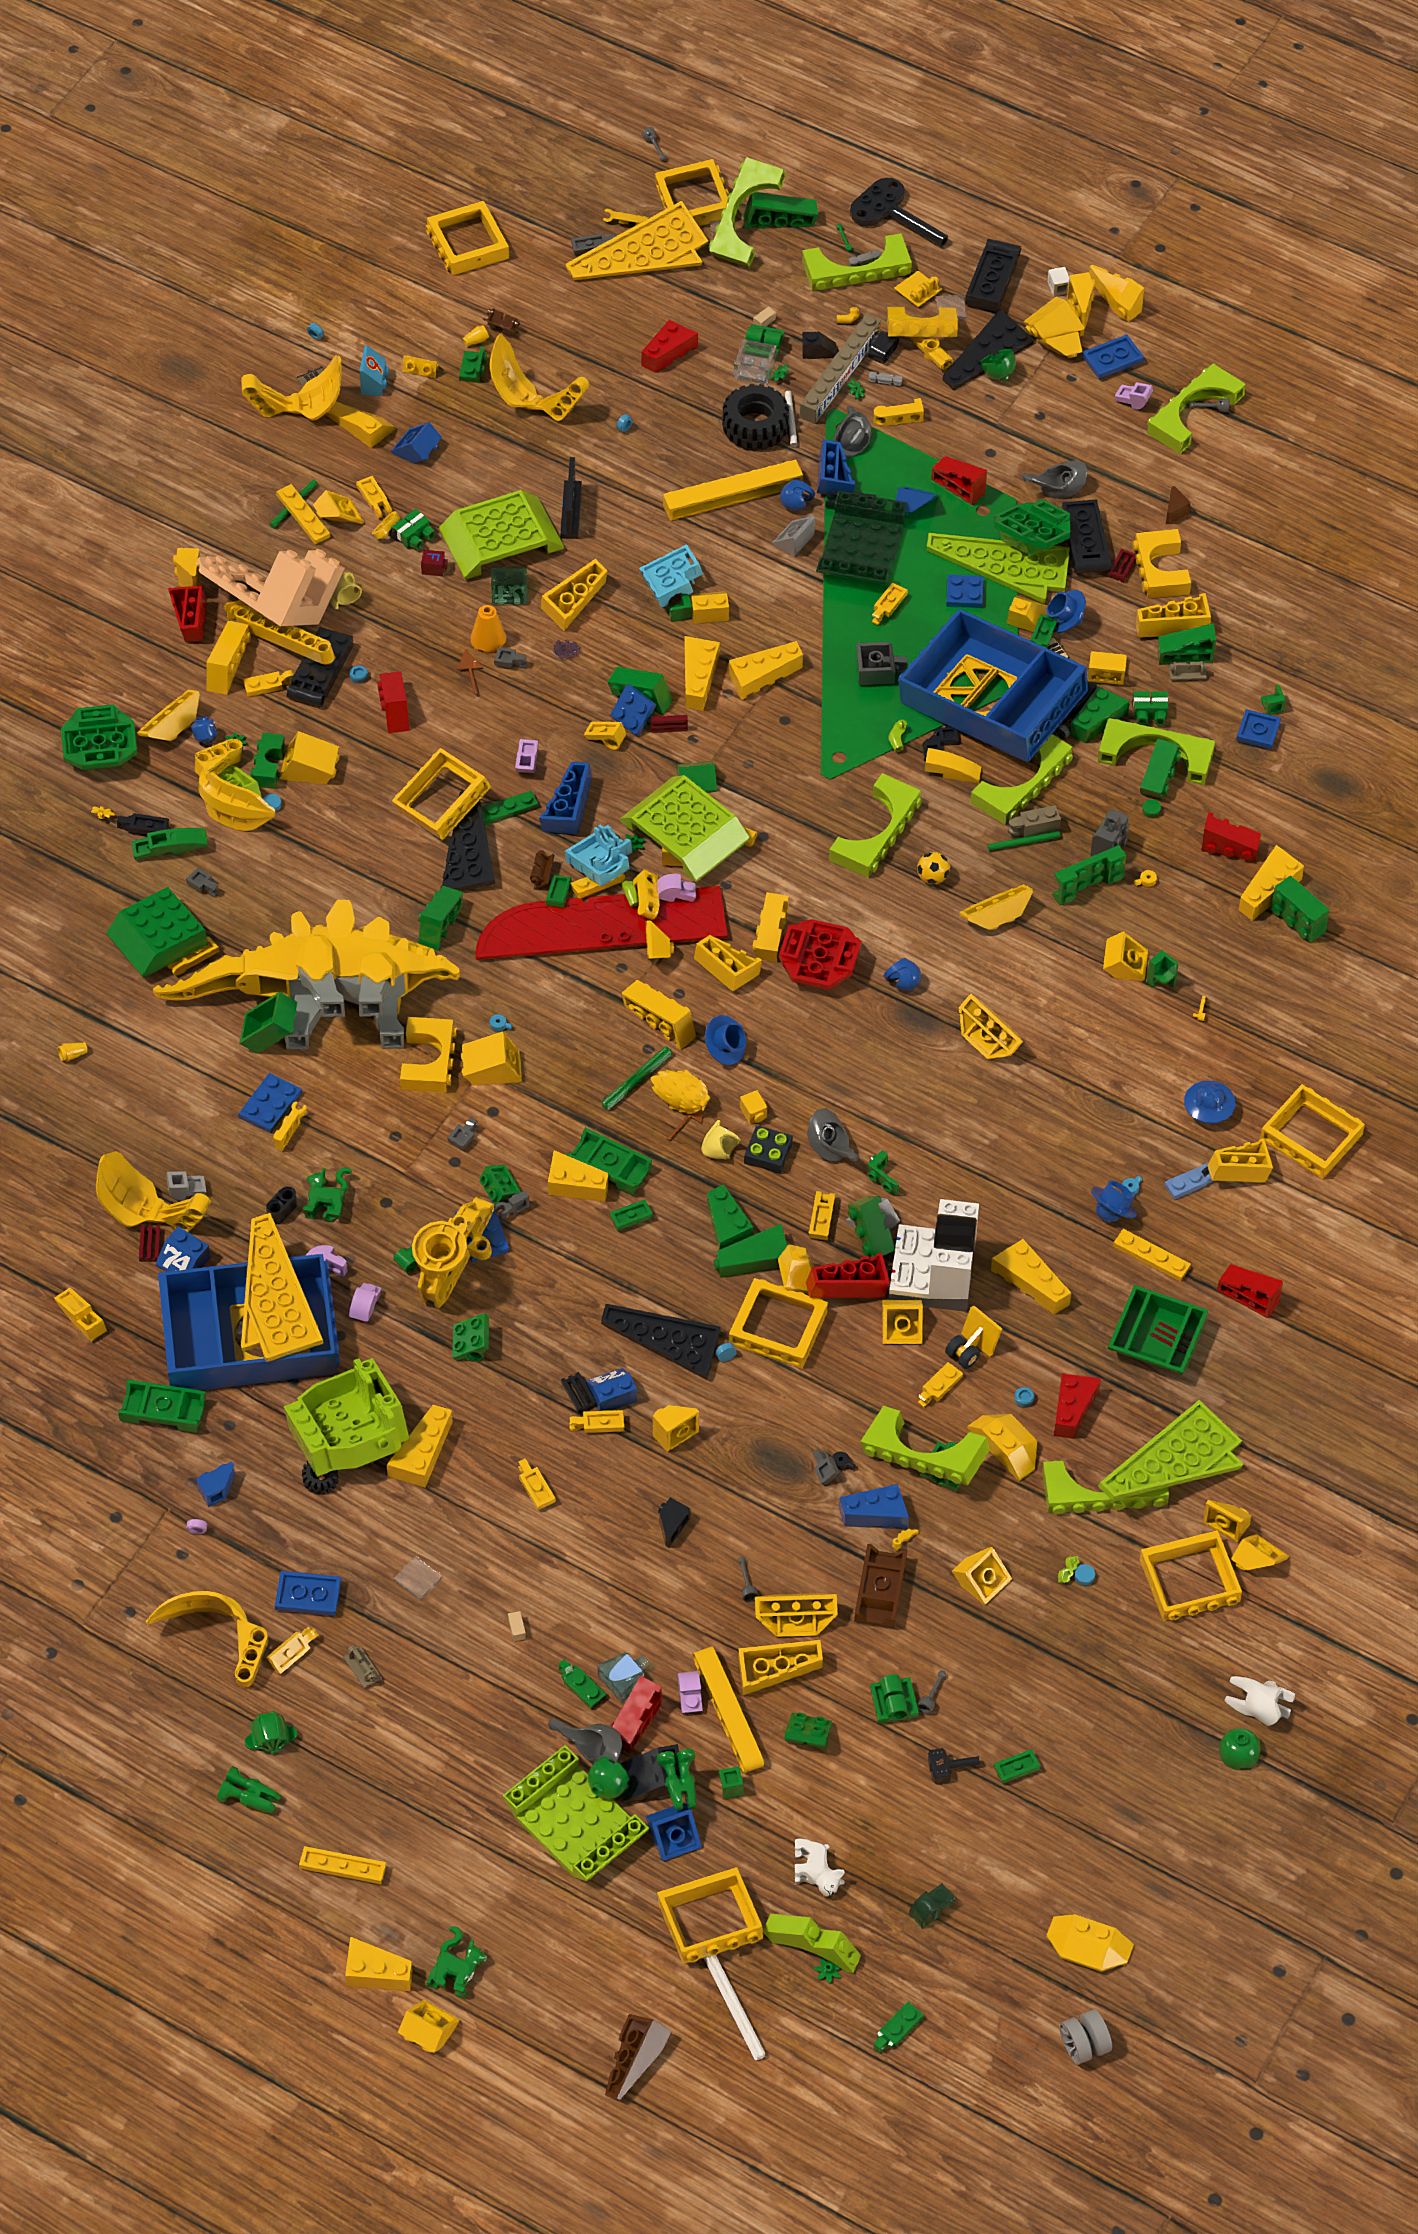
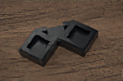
M953 727L938 728L929 739H926L922 744L924 761H926L928 748L942 751L941 746L959 745L957 729Z

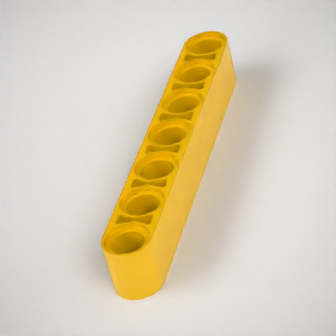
M245 605L238 606L234 610L236 621L249 624V632L324 665L332 663L335 659L330 642L295 626H279L257 610Z
M713 1646L693 1652L692 1655L696 1668L743 1773L764 1767L761 1752Z

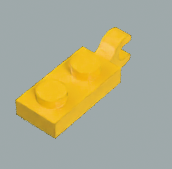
M605 209V212H609L611 216L608 219L603 218V221L611 222L613 219H619L618 223L629 224V221L635 222L636 226L651 217Z
M892 583L875 603L872 623L879 625L884 615L890 617L907 596L908 590Z
M288 670L279 675L278 671L243 679L247 697L283 690L282 685L292 684L293 673L292 670Z
M295 1101L292 1104L291 1113L289 1116H285L280 1130H276L273 1136L276 1150L282 1152L300 1124V1119L307 1112L305 1105L302 1109L298 1110V1103Z
M947 1362L923 1386V1392L918 1397L920 1398L918 1404L926 1407L932 1399L938 1402L963 1378V1373Z
M623 1410L583 1412V1417H570V1431H578L581 1428H584V1433L624 1431Z
M526 1459L518 1461L520 1465L518 1468L521 1472L519 1479L536 1509L540 1510L555 1503L556 1498L537 1467L531 1469Z
M307 1627L302 1633L295 1632L266 1658L276 1673L281 1674L311 1649L308 1643L316 1638L318 1633L314 1628L310 1629V1627Z

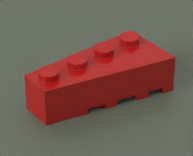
M878 1253L875 1257L868 1258V1256H864L856 1261L845 1260L842 1264L836 1265L831 1263L812 1267L806 1285L810 1298H884L890 1281L883 1255Z

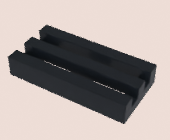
M579 1372L575 1373V1376H568V1379H561V1383L578 1413L596 1406V1401ZM576 1381H578L586 1397L588 1398L590 1402L589 1404L585 1399L583 1393L581 1392L579 1386L577 1385ZM568 1384H572L584 1406L581 1407Z

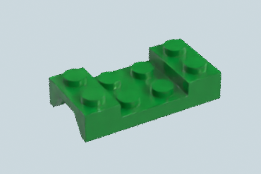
M1117 845L1055 872L1054 875L1059 885V890L1052 893L1053 897L1059 905L1072 902L1076 899L1077 891H1082L1092 884H1098L1102 880H1105L1107 884L1120 881L1124 878L1126 854Z
M586 1127L583 1130L580 1142L573 1152L566 1154L571 1158L607 1172L608 1180L616 1183V1188L631 1195H634L652 1169L651 1158Z
M127 1379L126 1396L122 1409H119L118 1412L119 1420L139 1424L140 1420L177 1426L178 1430L198 1433L206 1403V1392Z

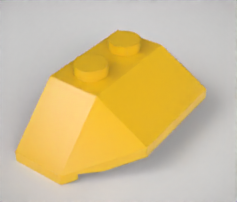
M187 690L182 696L175 699L137 732L138 735L167 741L176 739L178 734L189 728L196 719L200 696L199 691Z
M1022 884L1017 888H1012L960 911L959 914L968 921L983 928L994 930L999 925L1013 922L1015 918L1022 915L1033 890Z
M970 994L960 1005L959 1013L962 1036L988 1060L1011 1056L1022 1044L1023 1040L1018 1033L973 994Z
M1012 1414L982 1415L968 1425L967 1428L972 1433L987 1437L990 1452L1019 1482L1035 1471L1037 1440Z
M804 1593L755 1597V1615L776 1637L818 1635L838 1615L837 1594Z
M1075 1914L1053 1917L1046 1936L1060 1958L1100 1972L1120 1965H1126L1134 1946L1116 1928Z

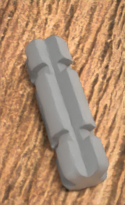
M875 250L872 253L868 252L858 255L857 258L855 256L849 258L850 267H857L858 264L864 265L873 262V260L875 261L881 256L879 250Z
M871 371L868 380L889 385L894 383L896 386H901L903 378L901 375L893 376V374L880 372L877 374V372Z

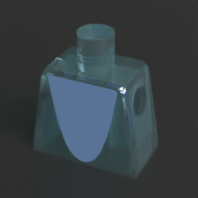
M623 1653L597 1666L598 1677L622 1703L629 1697L640 1675L644 1677L642 1669L647 1667L649 1662L644 1655L634 1660L628 1653Z

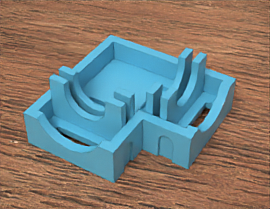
M687 544L639 568L643 579L661 608L667 606L669 599L675 594L689 595L693 593L689 581L695 584L694 579L703 575L700 564ZM688 558L691 559L694 564L691 565L688 561Z
M598 825V828H594L593 834L565 850L566 862L573 865L575 869L584 873L585 876L597 882L600 886L605 885L630 869L629 860L626 855L632 853L631 841L628 838L624 841L619 839L609 825L605 827Z

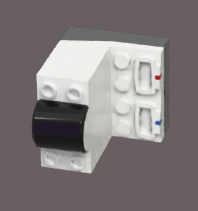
M940 1199L936 1229L899 1224L889 1300H922L924 1307L967 1312L976 1245L979 1204Z

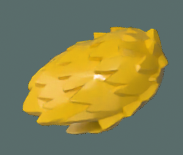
M687 1069L677 1072L670 1070L659 1071L658 1075L651 1077V1081L654 1084L652 1086L654 1092L670 1105L669 1108L679 1110V1112L692 1114L699 1110L703 1111L710 1099L708 1089L703 1081L692 1075Z

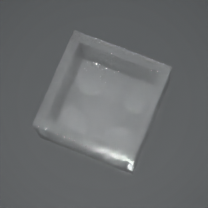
M743 339L734 363V378L768 385L776 362V346Z

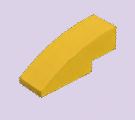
M928 748L925 762L926 772L941 773L944 779L979 783L981 766L953 753Z
M68 1288L54 1297L56 1303L67 1317L90 1341L107 1332L103 1319L93 1312L91 1305L73 1289Z

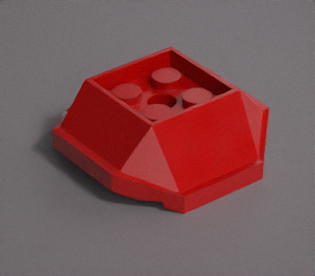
M810 919L788 926L779 953V960L792 982L830 990L852 976L862 941L848 927Z

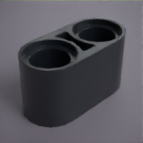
M882 331L870 346L868 356L885 363L896 350L899 338L888 336L887 332Z
M288 1186L283 1187L267 1203V1214H271L275 1224L282 1223L297 1207L295 1189Z

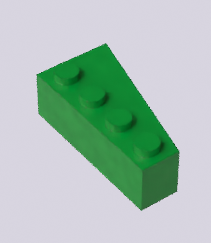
M754 192L749 196L743 213L744 230L757 226L759 229H766V226L782 228L786 225H791V227H813L818 217L817 200Z

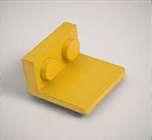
M1092 651L1088 681L1124 685L1127 656Z

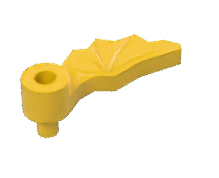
M1202 996L1199 1014L1193 1013V1017H1196L1199 1021H1204L1205 1013L1202 1012L1206 996Z
M907 1529L899 1533L898 1538L893 1539L892 1547L894 1550L898 1551L904 1541H908L911 1537L917 1535L919 1531Z

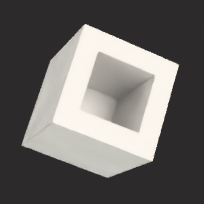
M1061 267L1048 270L1047 282L1053 297L1067 294L1069 276L1066 268Z

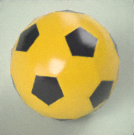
M929 852L920 858L917 872L925 883L931 885L939 884L948 877L950 864L943 854Z

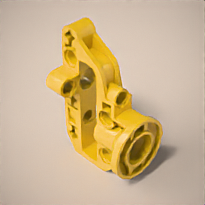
M475 1197L472 1202L463 1204L453 1219L450 1218L448 1222H431L422 1227L414 1236L412 1251L413 1257L421 1269L417 1285L421 1302L426 1303L428 1300L434 1302L435 1307L440 1309L450 1296L470 1256L479 1260H486L491 1256L490 1242L482 1236V1233L494 1211L495 1206L493 1203ZM467 1236L473 1239L472 1242L468 1245L466 1242ZM486 1246L484 1250H478L479 1247Z

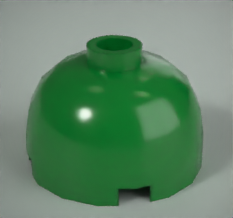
M1012 349L998 351L999 354L994 356L992 353L981 360L983 371L988 377L996 380L1000 379V381L1010 378L1009 375L1016 368V358Z
M1246 1728L1229 1730L1224 1734L1219 1745L1220 1758L1227 1767L1234 1770L1252 1768L1260 1757L1258 1737Z
M609 1757L599 1758L589 1769L587 1777L592 1793L604 1799L617 1798L629 1788V1785H627L629 1776L626 1770L618 1762L614 1764L610 1762L611 1758Z

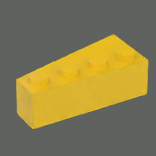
M228 620L207 660L206 691L228 695L246 645L251 639L249 624Z
M685 636L686 708L703 711L720 656V642Z
M797 641L729 660V676L741 701L747 698V695L750 693H757L765 685H772L780 677L785 678L803 668V653Z
M1276 845L1242 894L1239 911L1252 921L1271 906L1274 887L1290 875L1298 882L1302 880L1304 865Z
M636 980L622 992L625 1007L640 1019L646 1018V1021L654 1030L660 1029L664 1033L663 1037L668 1041L674 1040L679 1050H682L696 1038L692 1013L689 1008L681 1006L674 999H669L660 991L652 989L648 984H644L639 980Z
M1024 1239L992 1258V1272L1003 1276L1006 1282L1009 1284L1013 1283L1020 1288L1022 1293L1033 1297L1035 1302L1055 1315L1070 1305L1071 1292Z

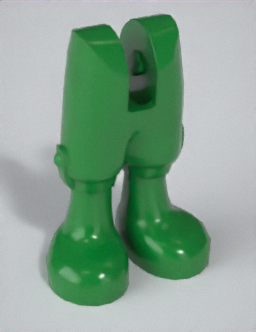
M693 1749L681 1750L676 1755V1762L681 1775L680 1779L675 1771L674 1753L666 1751L657 1755L658 1764L665 1769L668 1776L665 1786L668 1788L675 1810L683 1809L681 1794L685 1795L688 1809L696 1808L694 1785L696 1781L693 1775L689 1773L690 1763L696 1757Z
M232 1766L226 1775L225 1781L221 1784L217 1801L222 1803L228 1797L240 1799V1803L246 1807L249 1806L256 1810L273 1814L276 1808L273 1803H278L282 1795L262 1784L258 1779L248 1780L240 1774V1770L237 1767ZM234 1784L240 1785V1786L244 1787V1788H245L246 1790H248V1791L241 1790V1789H239V1788H237V1787H235V1786H233V1785H234Z

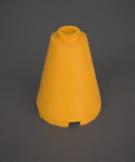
M484 605L479 609L470 637L474 649L477 651L478 649L482 650L486 654L497 652L498 647L503 648L504 643H506V633L496 609L490 605Z

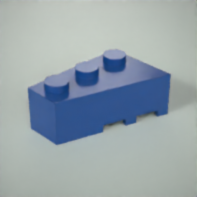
M823 439L819 452L817 493L827 494L830 491L853 492L855 482L851 478V471L847 466L841 442Z
M898 1484L843 1496L839 1499V1511L844 1526L870 1528V1526H883L885 1529H889V1527L908 1529L909 1516Z

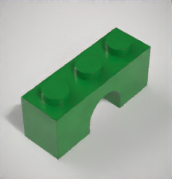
M262 733L261 740L258 739L257 750L259 751L258 754L254 755L255 768L251 769V777L258 782V786L261 788L276 789L279 777L278 763H271L269 761L283 759L285 738L282 734Z

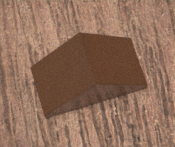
M1175 486L1171 488L1166 524H1171L1188 515L1190 510V501Z

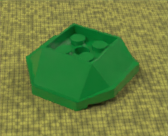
M1044 499L1038 500L1036 503L1018 504L994 515V526L998 529L1002 541L1030 556L1070 538V513Z
M114 704L77 708L72 714L73 716L61 728L64 762L82 771L122 767L128 760L137 755L134 721L121 712Z

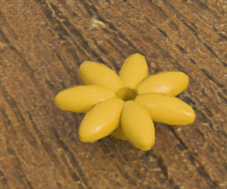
M100 806V808L92 807L93 810L91 812L97 813L100 819L110 818V815L115 816L111 809H104L103 806Z

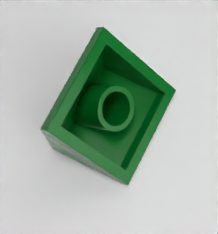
M713 761L676 764L677 776L685 775L706 793L717 792L715 763Z

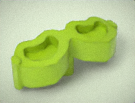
M1070 1556L1066 1559L1067 1568L1059 1571L1058 1583L1070 1581V1577L1073 1576V1570L1077 1569V1564H1079L1078 1556Z

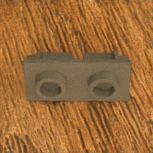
M1203 661L1190 662V664H1187V662H1173V664L1169 665L1170 680L1206 679L1205 670L1207 665Z
M352 1645L348 1648L349 1652L343 1658L364 1688L382 1679L361 1647Z

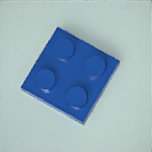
M948 574L946 606L982 608L983 576Z
M627 684L610 715L618 722H621L632 733L640 735L656 704L635 687Z
M1246 709L1236 741L1272 749L1281 718Z

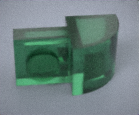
M941 1883L929 1893L927 1891L924 1892L911 1906L909 1915L923 1929L939 1917V1913L952 1905L956 1898Z

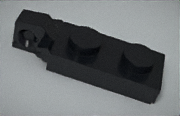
M136 813L128 817L118 815L117 828L146 835L147 833L166 830L170 823L168 818Z

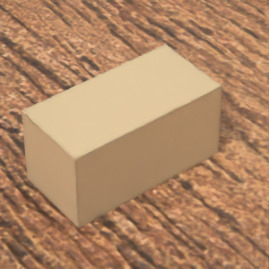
M767 307L753 317V324L764 327L768 326L776 320V312Z
M521 1612L508 1613V1622L513 1642L525 1640L526 1633Z

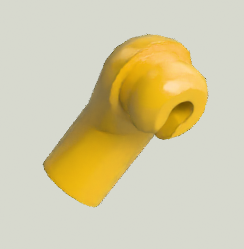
M852 307L848 315H837V323H853L860 316L859 309Z

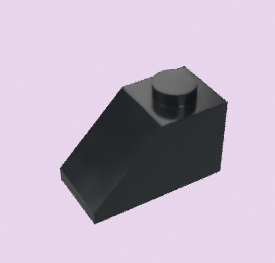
M802 332L803 359H823L836 356V342L821 332Z
M671 1497L666 1503H662L658 1510L661 1531L665 1546L668 1548L691 1519V1508Z

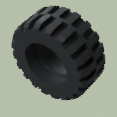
M749 384L747 387L744 385L739 387V390L735 389L723 403L722 426L727 438L733 441L735 445H741L744 449L752 448V450H757L761 448L764 450L768 446H775L776 442L779 443L787 433L789 406L785 397L781 396L782 394L777 390L774 391V388L770 386L764 387L763 384H759V386ZM752 413L763 414L768 418L760 421H752L744 418L743 416Z

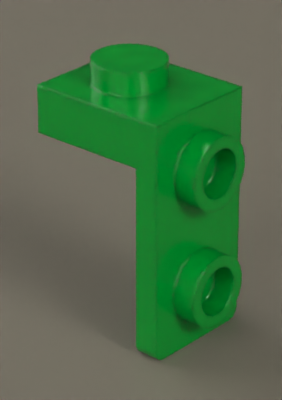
M882 1150L879 1154L871 1157L867 1164V1176L871 1181L880 1184L886 1192L896 1196L899 1192V1183L882 1171L888 1164V1154Z

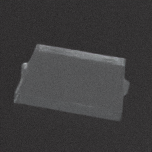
M949 294L948 296H935L938 315L939 307L956 308L958 320L967 319L964 295Z
M415 1556L407 1565L403 1566V1569L394 1577V1581L421 1600L429 1591H433V1587L443 1577Z

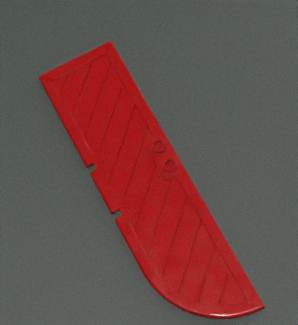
M720 886L695 888L696 898L693 902L675 898L673 902L659 899V911L653 920L638 914L639 905L630 907L625 894L588 897L587 902H583L582 898L566 899L564 908L548 906L545 901L521 904L502 912L488 923L476 945V960L646 946L645 921H652L673 943L701 941L709 935L717 939H726L728 934Z

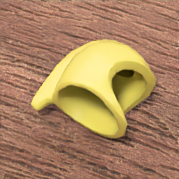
M350 572L342 573L329 601L336 610L339 608V604H351L361 596L362 589L357 584H354V576ZM354 587L359 589L358 593L354 592Z
M717 1120L706 1134L701 1150L706 1157L729 1159L733 1149L740 1144L741 1140L733 1132L719 1126L721 1121Z

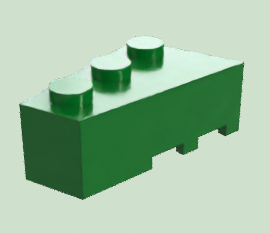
M1214 623L1159 636L1157 644L1159 665L1173 664V662H1187V664H1190V662L1203 661V663H1213L1216 644Z
M616 667L607 681L612 694L617 697L621 696L627 684L632 685L656 704L653 711L662 715L673 701L664 675L660 673Z
M1098 686L1071 722L1070 736L1084 743L1089 742L1103 732L1108 718L1120 719L1121 717H1126L1129 712L1130 701Z
M1157 739L1140 786V793L1142 795L1162 800L1163 795H1167L1169 790L1168 783L1174 776L1176 764L1181 756L1178 744Z
M442 886L438 892H435L432 901H429L426 909L419 914L418 944L439 951L441 938H446L448 934L445 931L449 924L453 925L462 907L463 892L446 886Z
M724 1184L707 1192V1208L718 1250L753 1236L752 1224Z
M866 1196L848 1204V1215L855 1223V1233L861 1239L863 1244L862 1251L868 1258L875 1257L878 1253L886 1255L895 1251L890 1230L886 1228L883 1221L886 1218L885 1212L881 1213L878 1204L882 1202L880 1196Z

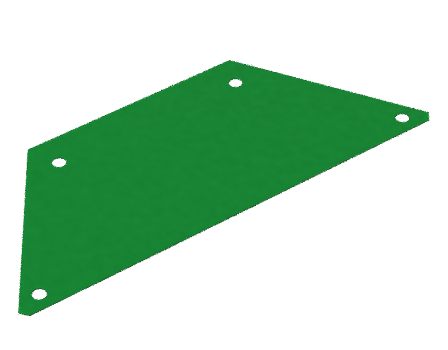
M836 408L826 412L825 440L833 441L837 425L848 414ZM872 426L869 444L863 452L853 457H846V463L848 468H850L851 478L855 482L853 492L876 495L874 513L839 508L836 510L828 509L825 507V502L828 500L827 494L824 497L821 775L829 780L893 750L888 737L893 726L899 720H904L907 723L906 730L901 735L903 745L945 725V723L901 703L898 678L907 669L895 672L894 684L859 685L856 643L889 642L893 646V655L907 657L909 667L910 663L919 656L921 650L927 647L930 640L939 633L941 627L945 626L950 617L959 609L1018 635V627L1007 624L1009 609L1014 597L1018 596L1017 591L983 577L982 608L947 607L948 574L981 575L927 551L929 533L1002 540L998 529L994 526V515L1015 506L1016 498L986 484V493L976 503L971 505L931 480L932 467L940 460ZM906 486L938 494L936 499L914 512H909L908 515L898 513V509H894L899 487ZM979 506H986L990 509V513L981 516L976 512V509ZM892 583L907 589V596L890 617L884 615L879 625L872 623L874 619L872 614L875 612L874 605ZM979 669L973 670L976 676L979 673ZM965 672L958 675L950 685V687H975ZM997 674L969 709L975 711L1000 699L1009 689L1007 682ZM963 694L951 695L954 702L961 704L968 696ZM835 753H843L846 755V760L843 763H836L832 760V756Z

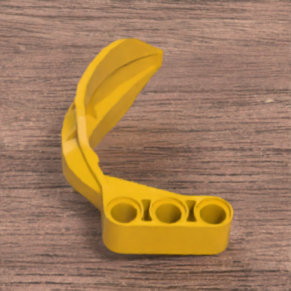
M502 333L497 336L490 357V372L494 385L502 399L512 407L544 410L556 421H560L567 416L589 389L588 380L584 377H578L564 390L543 398V396L537 395L535 386L526 378L521 370L510 342L506 340Z
M335 355L327 368L317 377L308 381L299 393L284 396L261 383L256 376L246 374L241 378L242 394L263 417H272L281 412L302 414L312 421L317 420L332 408L338 398L341 386V357Z
M230 739L197 752L195 755V772L200 776L198 790L200 796L205 801L207 813L212 819L235 830L250 831L257 829L275 817V809L258 794L233 785L217 776L228 766L241 761L242 742L240 740Z
M117 1151L104 1154L99 1161L96 1180L98 1200L111 1216L126 1227H134L143 1222L167 1223L175 1229L179 1226L189 1232L203 1219L211 1200L209 1197L201 1193L195 1194L191 1199L169 1205L157 1197L153 1182L140 1174Z
M210 1591L180 1594L162 1603L146 1620V1625L148 1626L155 1622L195 1612H213L233 1617L237 1623L239 1662L235 1670L236 1682L244 1688L253 1684L268 1645V1635L264 1628L248 1622L245 1612L232 1598ZM256 1635L264 1636V1639L260 1642L253 1640ZM253 1653L257 1655V1658L249 1661L246 1659L247 1655ZM247 1672L250 1674V1677L242 1680L239 1678L241 1673Z

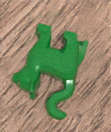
M344 1167L336 1172L335 1177L336 1181L341 1185L340 1188L324 1187L327 1182L325 1168L321 1172L307 1176L310 1190L308 1192V1206L303 1207L305 1218L314 1220L319 1207L328 1208L327 1212L323 1214L324 1221L332 1222L335 1218L340 1220L345 1194L349 1187V1183L343 1178V1175L352 1174L350 1168Z
M450 1926L448 1929L455 1937L444 1941L441 1945L436 1965L430 1971L427 1986L436 1990L438 1986L445 1989V1978L455 1979L454 1990L456 1991V1996L465 1999L467 1995L465 1987L473 1978L475 1968L486 1961L487 1955L482 1952L481 1948L474 1945V1940L472 1939L466 1950L465 1959L451 1954L449 1948L457 1946L463 1940V1932L459 1927Z

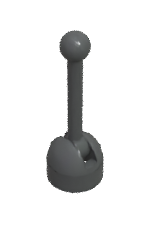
M648 127L642 132L643 138L647 142H652L661 156L660 160L666 161V155H663L655 141L656 132L654 128Z
M1227 398L1220 399L1218 403H1193L1192 401L1187 403L1189 408L1193 406L1217 407L1220 412L1229 413V399Z
M1073 719L1068 724H1060L1054 731L1056 737L1065 740L1069 736V727Z
M740 1557L738 1563L741 1565L746 1585L742 1589V1598L745 1602L755 1601V1597L759 1596L755 1586L749 1584L745 1568L746 1559Z
M945 1671L938 1672V1679L929 1696H924L919 1700L917 1708L920 1712L924 1714L932 1713L935 1705L932 1697L941 1680L946 1677Z

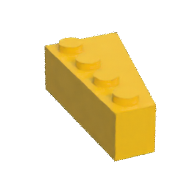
M594 559L542 595L541 609L565 631L606 583L607 569Z
M1206 593L1199 594L1197 598L1186 597L1181 602L1170 601L1164 606L1157 604L1137 609L1136 616L1138 638L1163 636L1211 623Z
M432 1405L409 1435L410 1440L405 1441L387 1463L388 1477L426 1488L453 1423L452 1410Z
M820 1640L739 1648L738 1661L743 1696L822 1668L823 1657Z

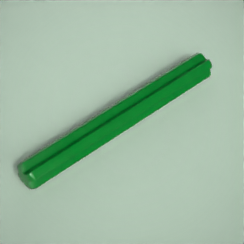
M664 1046L609 1094L602 1101V1107L610 1110L672 1055L671 1049Z

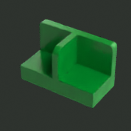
M1161 950L1149 960L1146 983L1151 987L1158 981L1162 984L1169 983L1171 986H1174L1176 984L1179 963Z

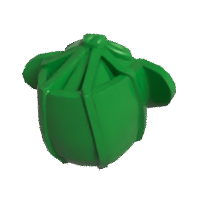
M275 1711L258 1714L253 1722H251V1734L245 1738L244 1744L250 1750L261 1749L263 1752L276 1754L284 1747L285 1743L293 1741L298 1733L294 1727L287 1726L284 1717Z

